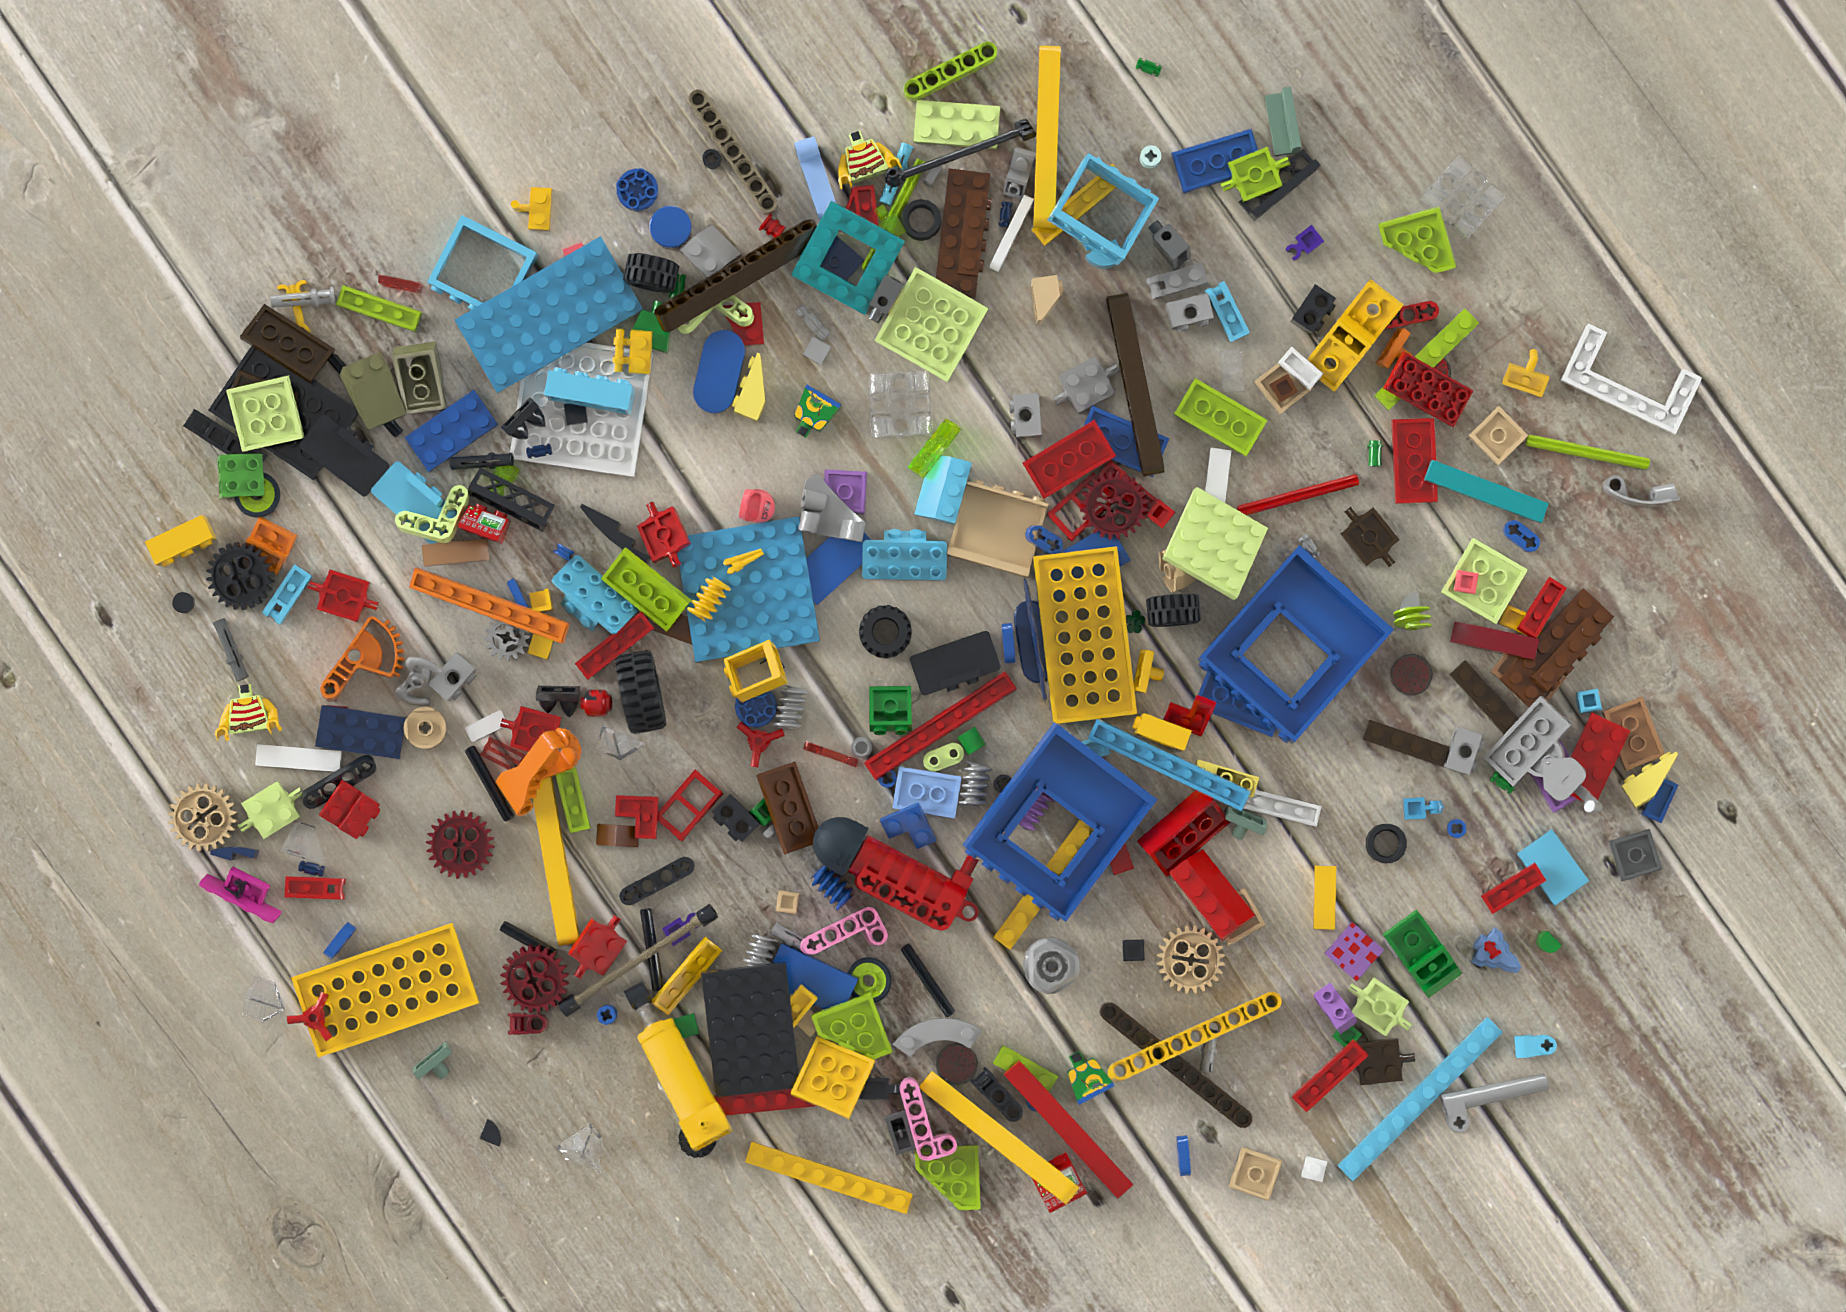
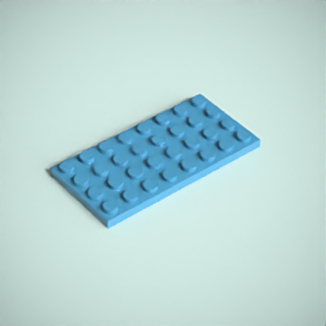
M600 236L456 318L454 321L498 394L641 312L643 308L629 284L623 281V273Z

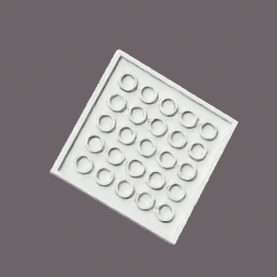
M585 343L522 379L516 411L530 397L539 405L545 417L546 426L538 427L527 421L524 422L528 429V439L512 437L510 453H513L514 460L635 477L650 374L629 373V364H623V372H615V363H613L615 347ZM624 348L623 356H629L630 349ZM554 368L566 369L569 374L574 375L575 371L587 373L590 378H596V375L609 377V380L617 382V379L630 381L629 383L635 389L631 415L586 407L588 423L567 426L564 404L568 403L551 401L544 396L548 370L554 371ZM548 443L552 446V455L546 454V456L532 457V459L527 457V447L532 448V446L542 444L546 446Z

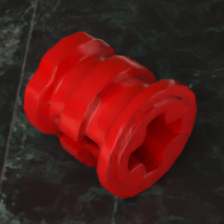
M770 213L759 227V231L764 230L767 236L771 235L775 238L784 232L786 226L779 224L780 221L778 219L774 220L772 218L773 214Z

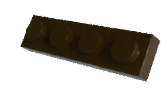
M1466 660L1449 674L1503 735L1519 719Z
M1373 720L1368 721L1362 739L1441 767L1444 766L1450 748L1449 746Z

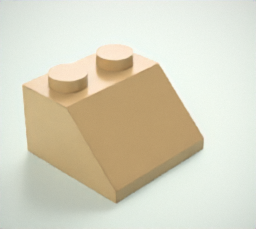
M1057 275L1032 278L1030 285L1036 326L1043 323L1058 303L1059 297L1062 296V280H1058Z

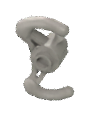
M409 657L406 660V666L410 672L408 678L396 688V696L411 704L429 705V698L415 697L408 693L414 688L421 689L426 687L431 672L439 675L442 669L427 659Z

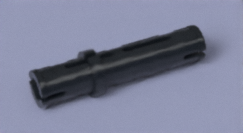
M490 452L488 455L450 458L451 470L480 467L495 469L500 466L514 465L513 453L495 454Z

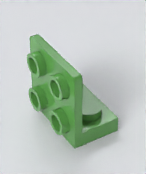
M230 454L217 457L219 499L263 496L265 494L262 454Z

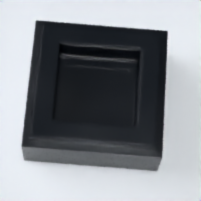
M564 404L567 426L588 423L585 406Z
M1144 939L1122 940L1123 961H1145Z

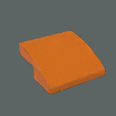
M259 517L246 542H248V548L255 544V551L263 549L261 556L268 555L269 558L266 560V563H273L269 567V571H274L275 575H278L298 535L263 517Z

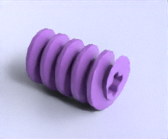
M1042 792L1018 825L1027 831L1028 829L1035 831L1036 828L1032 823H1040L1037 815L1044 817L1045 814L1041 809L1049 810L1050 807L1046 802H1054V799L1045 792Z

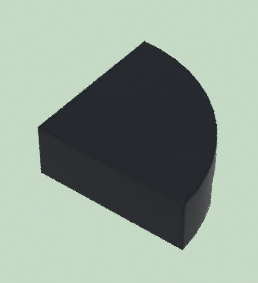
M487 1119L480 1139L500 1146L501 1134L499 1128L492 1120Z

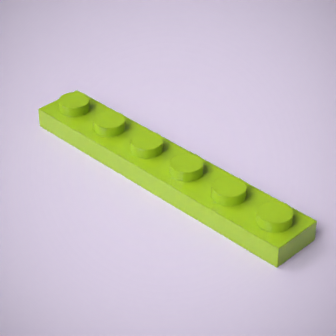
M1464 308L1414 357L1434 368L1479 322ZM1383 387L1374 395L1388 411L1400 400L1399 397L1384 390Z

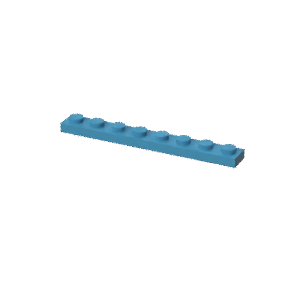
M1096 719L1088 737L1107 748L1240 811L1243 810L1251 793L1250 790L1100 719Z

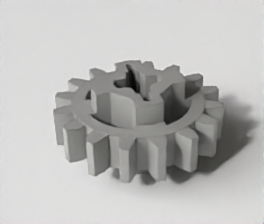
M497 620L496 624L489 623L492 629L485 630V632L489 633V637H485L484 640L489 641L490 644L486 648L493 649L491 652L492 656L498 653L499 660L506 656V660L510 661L511 656L518 659L519 652L525 654L523 647H529L530 645L525 642L531 639V636L525 635L526 630L518 628L521 633V639H519L515 634V626L508 624L506 629L497 631L500 626L507 623ZM510 633V637L516 640V642L507 641L505 644V640L499 635H508ZM494 638H497L500 643L499 649L495 646ZM514 645L518 646V648L514 651L507 652L510 647Z

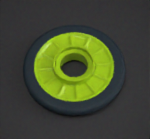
M263 472L265 494L260 500L256 501L252 496L234 497L239 510L247 516L254 518L267 516L279 504V485L267 473Z
M865 957L855 961L849 968L848 973L858 978L852 991L853 997L857 998L871 992L874 1003L887 996L891 988L892 978L888 967L882 961L872 957ZM865 975L873 976L874 984L872 986L864 983Z

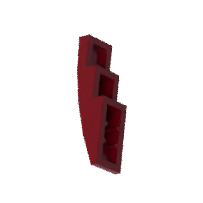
M1454 622L1450 642L1534 661L1539 639L1492 628Z

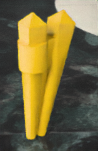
M762 549L725 559L723 564L726 566L732 565L727 571L728 574L732 575L764 555Z

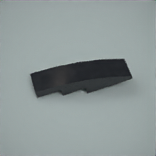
M195 408L183 425V427L227 455L262 454L263 462L268 456L259 449L242 452L237 435Z
M581 504L580 508L611 542L622 550L626 547L648 565L651 559L650 556L633 548L636 540L618 531L621 525L620 522Z

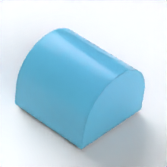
M1598 689L1576 693V704L1580 714L1602 710Z

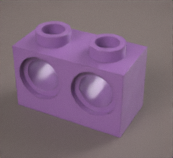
M1331 983L1313 994L1315 1001L1339 1034L1357 1023L1355 1015Z

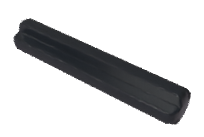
M504 921L500 927L501 932L526 946L532 944L534 950L540 944L542 951L548 946L549 954H552L554 951H556V955L558 953V950L507 921Z

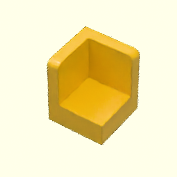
M550 589L529 593L533 610L541 613L554 611Z

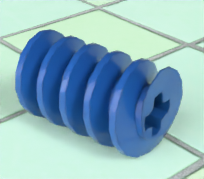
M823 866L810 878H814L812 886L820 884L818 892L826 890L824 898L832 896L830 904L838 902L836 910H839L854 896H851L853 888L845 889L847 882L839 883L841 876L833 877L835 871H827L828 868Z

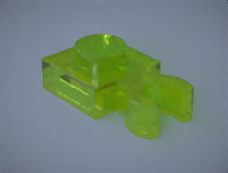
M500 466L495 469L493 474L514 483L520 469L515 466ZM505 486L497 487L500 491L498 495L504 496Z

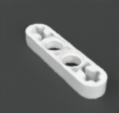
M1026 195L1022 198L989 268L997 272L1000 271L1032 206L1033 198Z

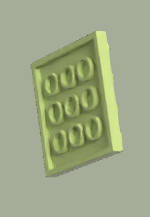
M915 267L874 341L948 382L989 308Z
M1196 487L1193 489L1162 559L1235 600L1238 598L1268 528Z

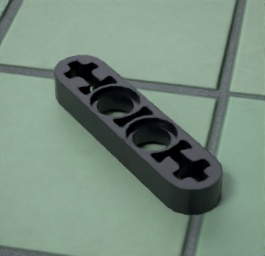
M369 755L360 756L305 789L301 796L304 806L309 809H315L326 803L341 780H343V775L347 772L354 774L351 780L346 781L352 786L374 774L376 771L374 758ZM366 763V764H368L370 767H369V768L363 767V764ZM333 783L336 787L333 791H325V785ZM308 796L315 797V800L308 799Z
M681 857L621 890L619 895L620 901L625 905H633L681 880L694 871V861L689 857ZM681 861L690 862L689 871H679L678 873L681 876L677 878L676 872L671 866L675 864V867L678 868L682 865ZM664 870L671 871L673 877L670 882L662 881L660 876ZM645 880L653 882L654 888L651 892H645L642 889V883ZM638 884V889L643 896L639 897L638 893L632 897V902L629 899L625 900V891H635L636 888L634 886Z

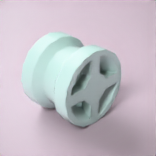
M1152 145L1143 148L1139 158L1141 165L1147 169L1157 167L1161 160L1159 148Z

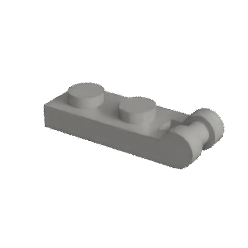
M1200 262L1147 278L1146 282L1151 288L1152 293L1150 295L1152 300L1206 284L1208 280L1203 264ZM1163 282L1165 289L1160 290L1158 283Z

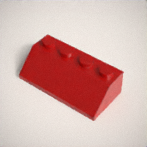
M1195 790L1139 838L1137 842L1163 874L1168 877L1172 869L1196 853L1225 828L1230 821L1225 819V814L1212 797Z
M1203 849L1185 859L1169 872L1172 879L1222 942L1256 916Z

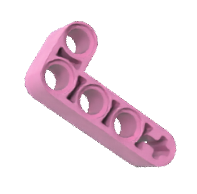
M866 907L805 937L800 943V948L804 954L813 955L862 931L870 945L878 946L886 942L888 934L877 911L872 907ZM865 911L872 915L870 923H866L862 918ZM845 921L852 922L854 926L852 932H847L844 929ZM827 930L833 931L835 935L832 942L827 941L825 938ZM874 930L881 933L882 937L879 942L872 939ZM820 939L821 943L815 945L813 949L807 948L806 945L809 944V941L814 942Z
M911 1077L903 1079L900 1084V1092L918 1156L922 1160L929 1161L954 1153L957 1148V1142L952 1134L943 1133L933 1136L918 1082ZM908 1083L911 1086H915L913 1088L914 1098L910 1099L908 1090H904ZM912 1104H919L921 1111L913 1114L909 1108ZM923 1124L927 1127V1130L924 1134H918L915 1131V1127ZM950 1139L953 1145L951 1148L945 1149L941 1146L942 1141ZM930 1145L933 1150L930 1154L925 1155L920 1151L921 1147Z

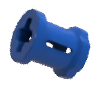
M612 1005L601 1007L597 1011L599 1022L604 1025L614 1022L617 1018L616 1008ZM609 1009L612 1018L605 1020V1015L602 1014V1011L605 1012Z

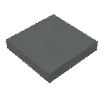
M1650 829L1608 841L1620 881H1626L1662 869Z

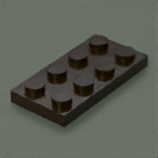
M266 304L261 307L240 335L241 340L310 384L335 352V348Z

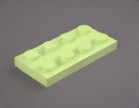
M917 100L914 143L968 147L998 136L1000 106ZM997 145L987 149H997Z

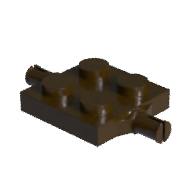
M1350 506L1344 513L1352 522L1348 528L1340 533L1342 538L1365 566L1380 558L1383 559L1388 567L1392 566L1395 561L1388 552L1399 541V538L1374 507L1365 514L1358 516Z
M1398 1038L1357 1042L1368 1053V1057L1356 1067L1361 1086L1403 1081V1063L1415 1062L1414 1053L1402 1055L1399 1049Z

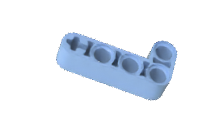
M813 136L795 142L794 145L820 221L830 201L832 200L835 203L836 201L820 157L817 142Z

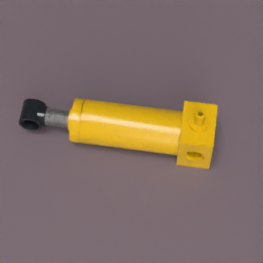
M643 981L624 990V994L632 1009L638 1011L646 1027L637 1036V1039L680 1120L679 1124L692 1149L698 1151L733 1132L721 1106L715 1101L673 1018L659 1021L651 1005L652 998Z

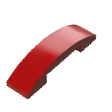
M1110 460L1097 477L1100 479V474H1102L1104 478H1107L1108 471L1111 472L1112 477H1115L1116 472L1119 471L1122 478L1126 472ZM1141 486L1138 491H1145L1146 494L1142 498L1148 500L1147 503L1143 504L1144 507L1148 508V511L1142 512V514L1163 529L1176 512ZM1127 494L1122 498L1128 504L1133 502L1132 495Z

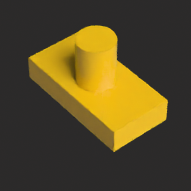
M1140 650L1133 682L1135 692L1146 693L1149 679L1162 681L1164 669L1151 667L1155 651Z

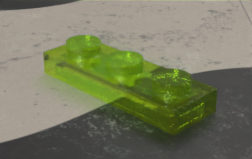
M945 418L907 468L924 479L962 429L954 422Z

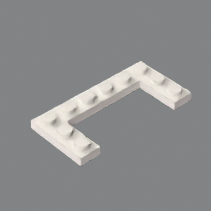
M1588 323L1560 381L1675 435L1702 377L1682 369L1665 406L1590 371L1607 332Z

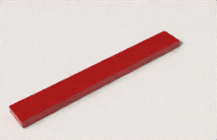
M1006 672L1001 673L864 762L865 766L874 780H878L1016 691L1017 688Z
M1020 1060L1004 1073V1076L1117 1199L1133 1186L1130 1179Z

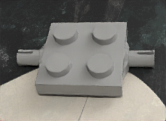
M1096 356L1059 375L1058 377L1063 385L1064 392L1053 397L1056 405L1069 400L1074 405L1077 413L1115 394L1109 377L1120 372L1119 368L1111 372V370L1118 366L1115 364L1105 370L1100 365Z

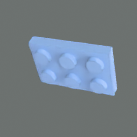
M899 767L892 808L901 810L919 802L924 814L955 818L962 777Z

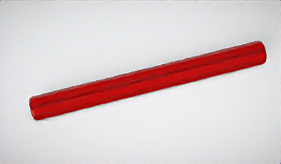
M1357 474L1239 505L1237 510L1245 515L1258 513L1358 486L1359 478Z

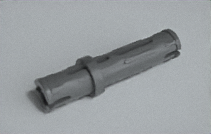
M223 618L213 622L227 656L226 662L231 666L236 682L248 678L249 675L242 662L243 656L238 652L226 619Z

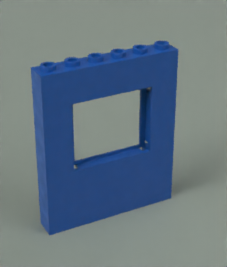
M1299 545L1197 660L1200 662L1199 666L1207 673L1210 671L1216 676L1214 679L1221 686L1224 687L1226 685L1232 690L1230 693L1238 701L1242 699L1247 704L1246 708L1252 714H1259L1263 718L1262 722L1268 728H1274L1279 732L1278 737L1282 741L1292 744L1310 726L1394 629ZM1279 613L1283 614L1329 656L1292 698L1243 656L1245 651Z
M1054 722L962 845L967 848L965 853L973 859H976L977 856L982 859V865L991 872L993 869L997 870L1000 873L998 877L1009 884L1011 881L1017 885L1015 890L1023 896L1029 894L1034 899L1031 902L1042 909L1044 906L1050 910L1048 914L1055 920L1059 921L1061 918L1066 922L1158 799ZM1042 792H1045L1094 829L1060 876L1008 839Z

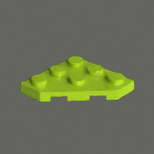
M1440 206L1378 223L1385 246L1393 248L1402 253L1403 256L1422 264L1434 273L1456 268Z
M871 992L811 1014L818 1036L824 1039H829L840 1046L861 1053L873 1060L893 1053Z
M957 1145L954 1153L929 1161L922 1160L918 1156L917 1150H915V1169L952 1202L959 1210H981L978 1145ZM942 1146V1147L945 1148V1149H949V1148H951L952 1146ZM921 1147L920 1151L928 1155L932 1152L933 1148Z

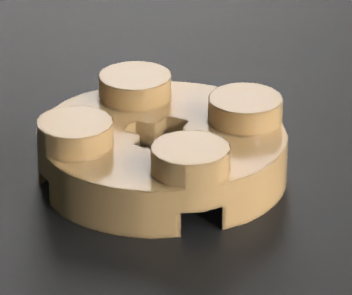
M431 707L416 708L407 716L404 722V734L410 743L417 748H434L442 743L447 733V723L442 713ZM424 722L431 726V730H428L427 734L420 730V726H423Z

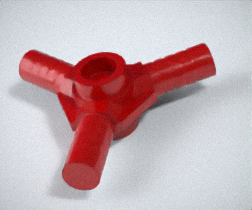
M742 721L736 727L748 737V744L751 751H753L750 766L756 768L759 767L761 752L763 753L771 744L770 741L785 736L782 728L767 734L765 731L751 730Z
M321 992L315 1006L313 1005L308 1008L302 1015L287 1016V1024L304 1023L309 1028L317 1029L325 1041L331 1039L333 1036L324 1025L325 1013L323 1010L329 995Z

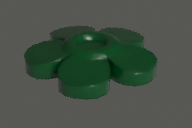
M1133 610L1132 616L1126 615L1127 632L1132 633L1134 631V633L1138 634L1142 631L1141 625L1145 623V617L1141 615L1139 610Z

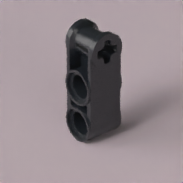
M985 1066L983 1068L984 1071L977 1078L971 1079L970 1082L982 1095H985L1007 1120L1011 1122L1020 1120L1023 1115L1021 1105ZM998 1090L1005 1094L1004 1099L1000 1102L993 1099V1093ZM1009 1107H1018L1019 1114L1016 1117H1010L1007 1114Z

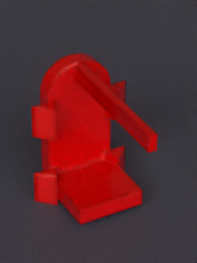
M1486 941L1484 943V950L1489 952L1491 960L1502 953L1500 949H1496L1495 942Z

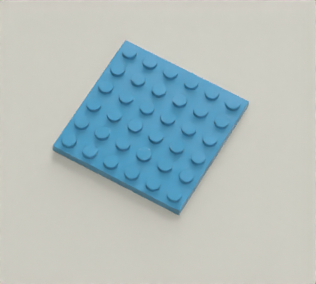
M799 516L688 535L691 544L677 553L681 563L680 573L683 591L691 599L686 609L688 607L695 608L692 600L699 601L700 599L696 594H704L701 586H709L705 581L706 578L713 580V577L731 588L730 591L723 590L727 596L726 598L719 597L722 605L714 604L718 611L716 613L709 612L713 617L712 620L705 619L703 621L687 610L695 662L729 657L767 640H770L777 649L820 641L803 534L801 530H798L800 524ZM762 549L764 555L732 575L727 573L728 568L732 567V565H724L725 559Z

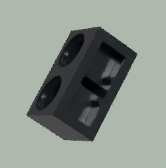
M1315 284L1290 322L1310 336L1314 331L1318 333L1324 325V322L1321 320L1325 314L1330 316L1336 307L1333 303L1336 298ZM1316 298H1323L1326 301V306L1318 307L1315 303ZM1311 315L1314 318V324H1306L1304 316Z
M729 794L712 811L715 814L713 819L721 827L725 825L730 830L727 833L735 842L738 839L743 842L760 825L732 794ZM723 807H732L733 815L730 818H725L722 815ZM739 821H745L748 824V830L745 833L737 831L736 825Z

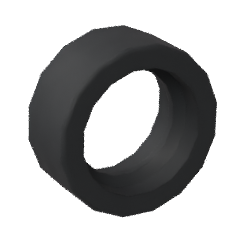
M919 199L912 201L906 206L902 214L903 230L914 240L924 241L931 239L937 234L941 226L939 209L929 200ZM925 208L932 213L934 223L931 229L926 232H917L912 229L909 217L915 209Z
M1380 824L1368 832L1366 849L1375 861L1393 863L1404 855L1407 849V839L1399 827L1393 824ZM1390 831L1397 836L1399 846L1394 854L1383 856L1375 850L1374 840L1380 832Z

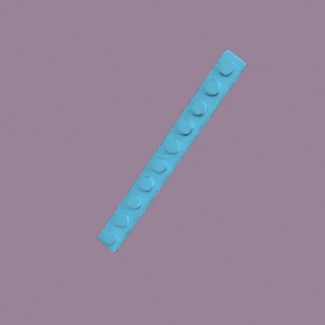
M1486 1017L1337 1166L1354 1181L1503 1032Z

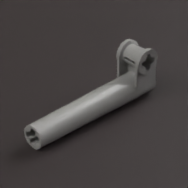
M1539 1074L1442 1094L1440 1098L1447 1125L1453 1132H1464L1469 1126L1466 1109L1548 1090V1082L1545 1074ZM1456 1117H1458V1120L1463 1121V1124H1460V1128L1453 1124L1457 1120Z

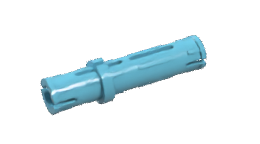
M901 143L896 156L901 162L902 171L908 168L907 163L914 148L906 143ZM886 183L879 202L891 206L898 187H892L889 193L890 187Z

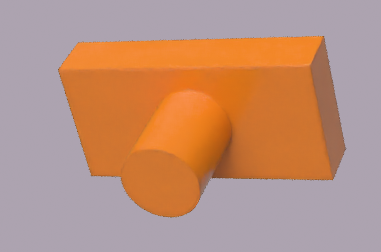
M1397 328L1375 364L1381 368H1389L1395 358H1400L1403 351L1413 355L1402 347L1411 333L1405 328Z

